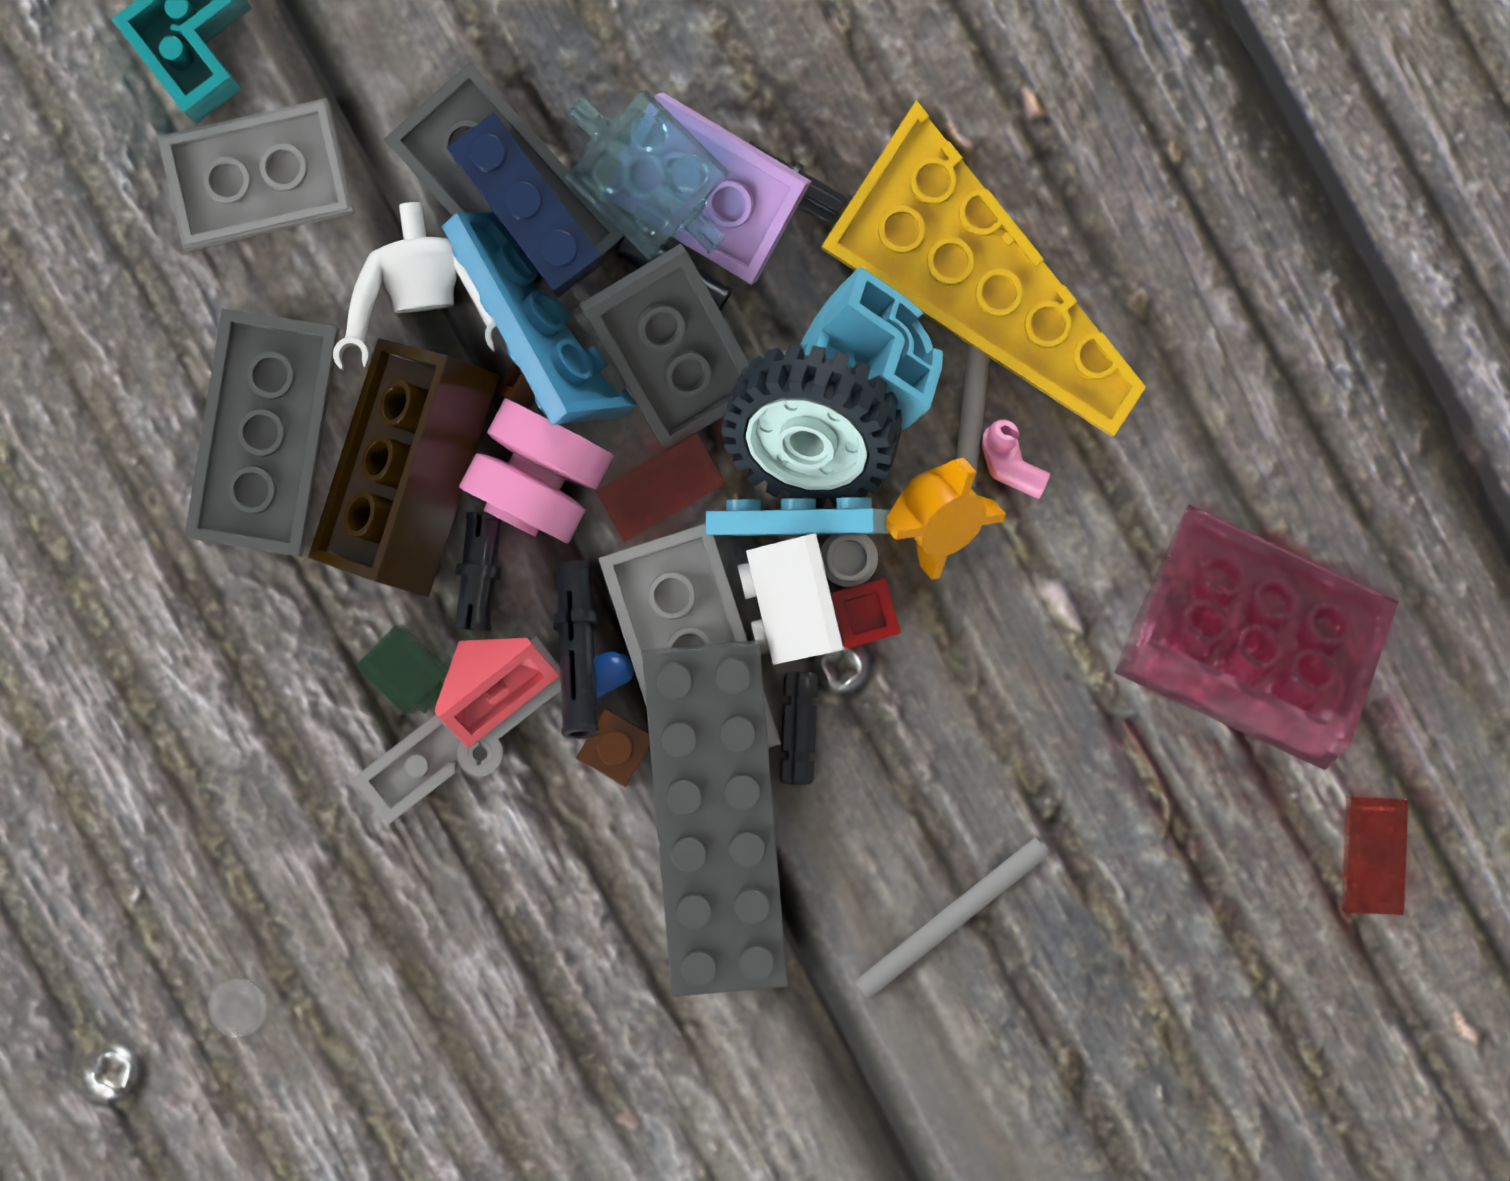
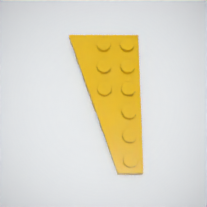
M916 100L828 235L821 249L854 271L861 266L908 298L923 312L922 315L962 341L980 350L990 359L1109 436H1115L1146 386L1103 332L1100 333L1077 304L1078 301L1065 285L1060 283L1044 263L1042 256L991 192L985 189L963 162L962 156L950 141L947 142L931 122L929 115Z

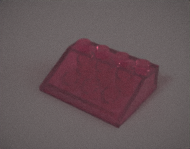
M1189 504L1183 513L1134 620L1114 673L1320 769L1326 770L1352 743L1398 601Z

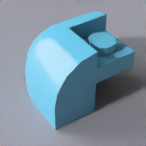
M860 266L832 294L814 318L800 344L804 354L809 355L812 346L825 347L826 358L833 360L836 352L839 351L849 355L847 366L853 368L859 361L869 366L868 380L880 375L887 383L885 393L894 392L898 400L896 410H901L902 430L911 426L931 407L942 370L943 351L933 348L930 337L918 321L923 312L908 298Z

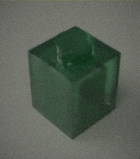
M396 624L355 666L404 715L412 714L417 708L424 714L429 712L437 704L444 684L443 681L446 679L449 670L403 624Z

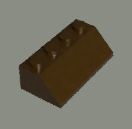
M378 338L308 558L374 582L429 597L434 579L440 569L441 557L452 523L458 513V504L463 492L459 485L476 454L479 438L487 413L492 406L494 391L500 375L446 355Z

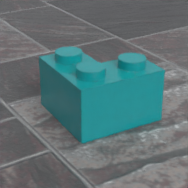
M135 0L112 18V21L182 112L196 124L242 89L207 43L252 9L247 0Z

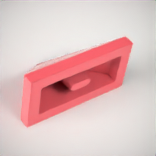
M528 638L459 641L434 711L438 718L467 748H470L559 678L560 675Z

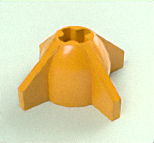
M964 458L952 460L912 478L885 519L886 530L895 540L912 537L916 541L919 566L931 580L940 578L947 556L956 553L968 545L979 533L982 525L1004 522L1006 513L994 500L979 496L971 489L977 471Z

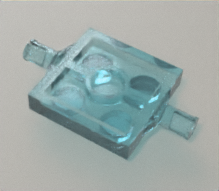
M647 90L639 92L621 114L608 120L586 100L585 96L579 98L573 104L574 107L567 111V115L591 139L588 141L583 157L565 178L647 259L654 257L675 234L684 230L708 254H711L725 240L727 236L718 230L702 214V211L705 209L711 193L730 174V171Z

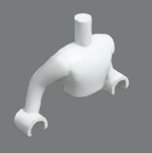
M409 202L399 205L403 240L387 244L372 251L360 272L351 298L345 338L341 339L333 350L335 364L342 371H344L342 354L350 346L361 348L364 368H367L371 362V353L365 345L373 306L379 288L383 283L390 295L395 313L429 311L454 306V286L458 274L487 326L485 330L487 345L493 352L495 351L492 338L498 327L493 318L482 307L480 295L465 268L456 260L452 250L453 246L449 239L426 237L422 202Z

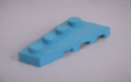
M493 212L455 213L441 226L453 246L452 250L456 260L468 273L480 295L482 307L493 318L507 344V350L511 359L520 367L535 394L538 408L548 417L551 425L623 418L637 406V403L626 389L616 393L600 371L607 366V363L595 347L591 346L584 351L566 327V322L572 317L559 299L555 300L548 293L539 290L533 283L538 276V271Z

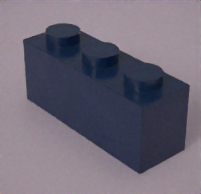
M492 113L447 147L453 159L557 298L604 264L601 254L495 113Z

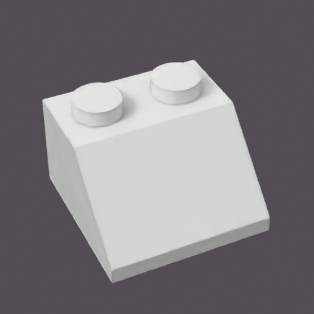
M816 533L747 550L746 554L749 563L737 566L745 599L757 597L762 619L752 621L751 625L754 638L759 640L760 655L770 653L772 664L775 665L843 650Z

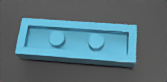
M864 497L836 498L837 509H816V499L808 498L781 499V510H761V500H726V511H706V535L890 534L886 530L885 519L890 510L872 509V498Z

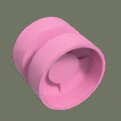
M505 398L487 433L507 450L513 452L511 458L507 463L485 454L476 453L459 488L487 502L483 509L484 511L536 537L538 531L541 530L568 544L586 510L577 501L560 490L564 481L566 480L586 488L597 489L614 455L560 425H551L547 418Z

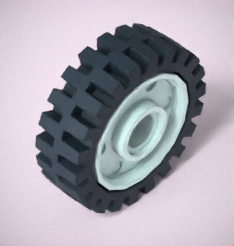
M789 345L785 355L779 347L769 350L764 359L758 355L751 360L748 368L744 367L733 388L722 425V436L726 437L724 442L727 454H734L732 463L739 471L749 468L747 479L755 486L764 480L768 482L765 492L776 498L783 490L789 492L788 499L803 497L816 499V508H823L827 498L830 499L834 508L837 507L836 498H866L868 491L872 494L880 488L882 481L886 480L896 455L902 430L901 410H896L898 400L894 392L885 393L887 383L880 375L868 380L870 367L861 361L853 368L847 366L849 355L837 351L832 360L826 358V348L812 346L809 355L804 354L802 345Z

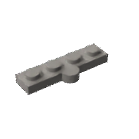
M535 636L530 640L531 643L560 675L559 662L542 640ZM560 677L470 748H467L435 714L354 777L353 781L389 825L461 768L474 776H487L495 772L501 766L505 757V748L501 737L561 691Z

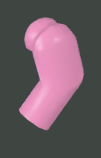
M1005 419L995 421L983 433L981 444L990 475L1003 484L1039 499L1051 473L1023 461L1017 439L1020 433L1014 423Z

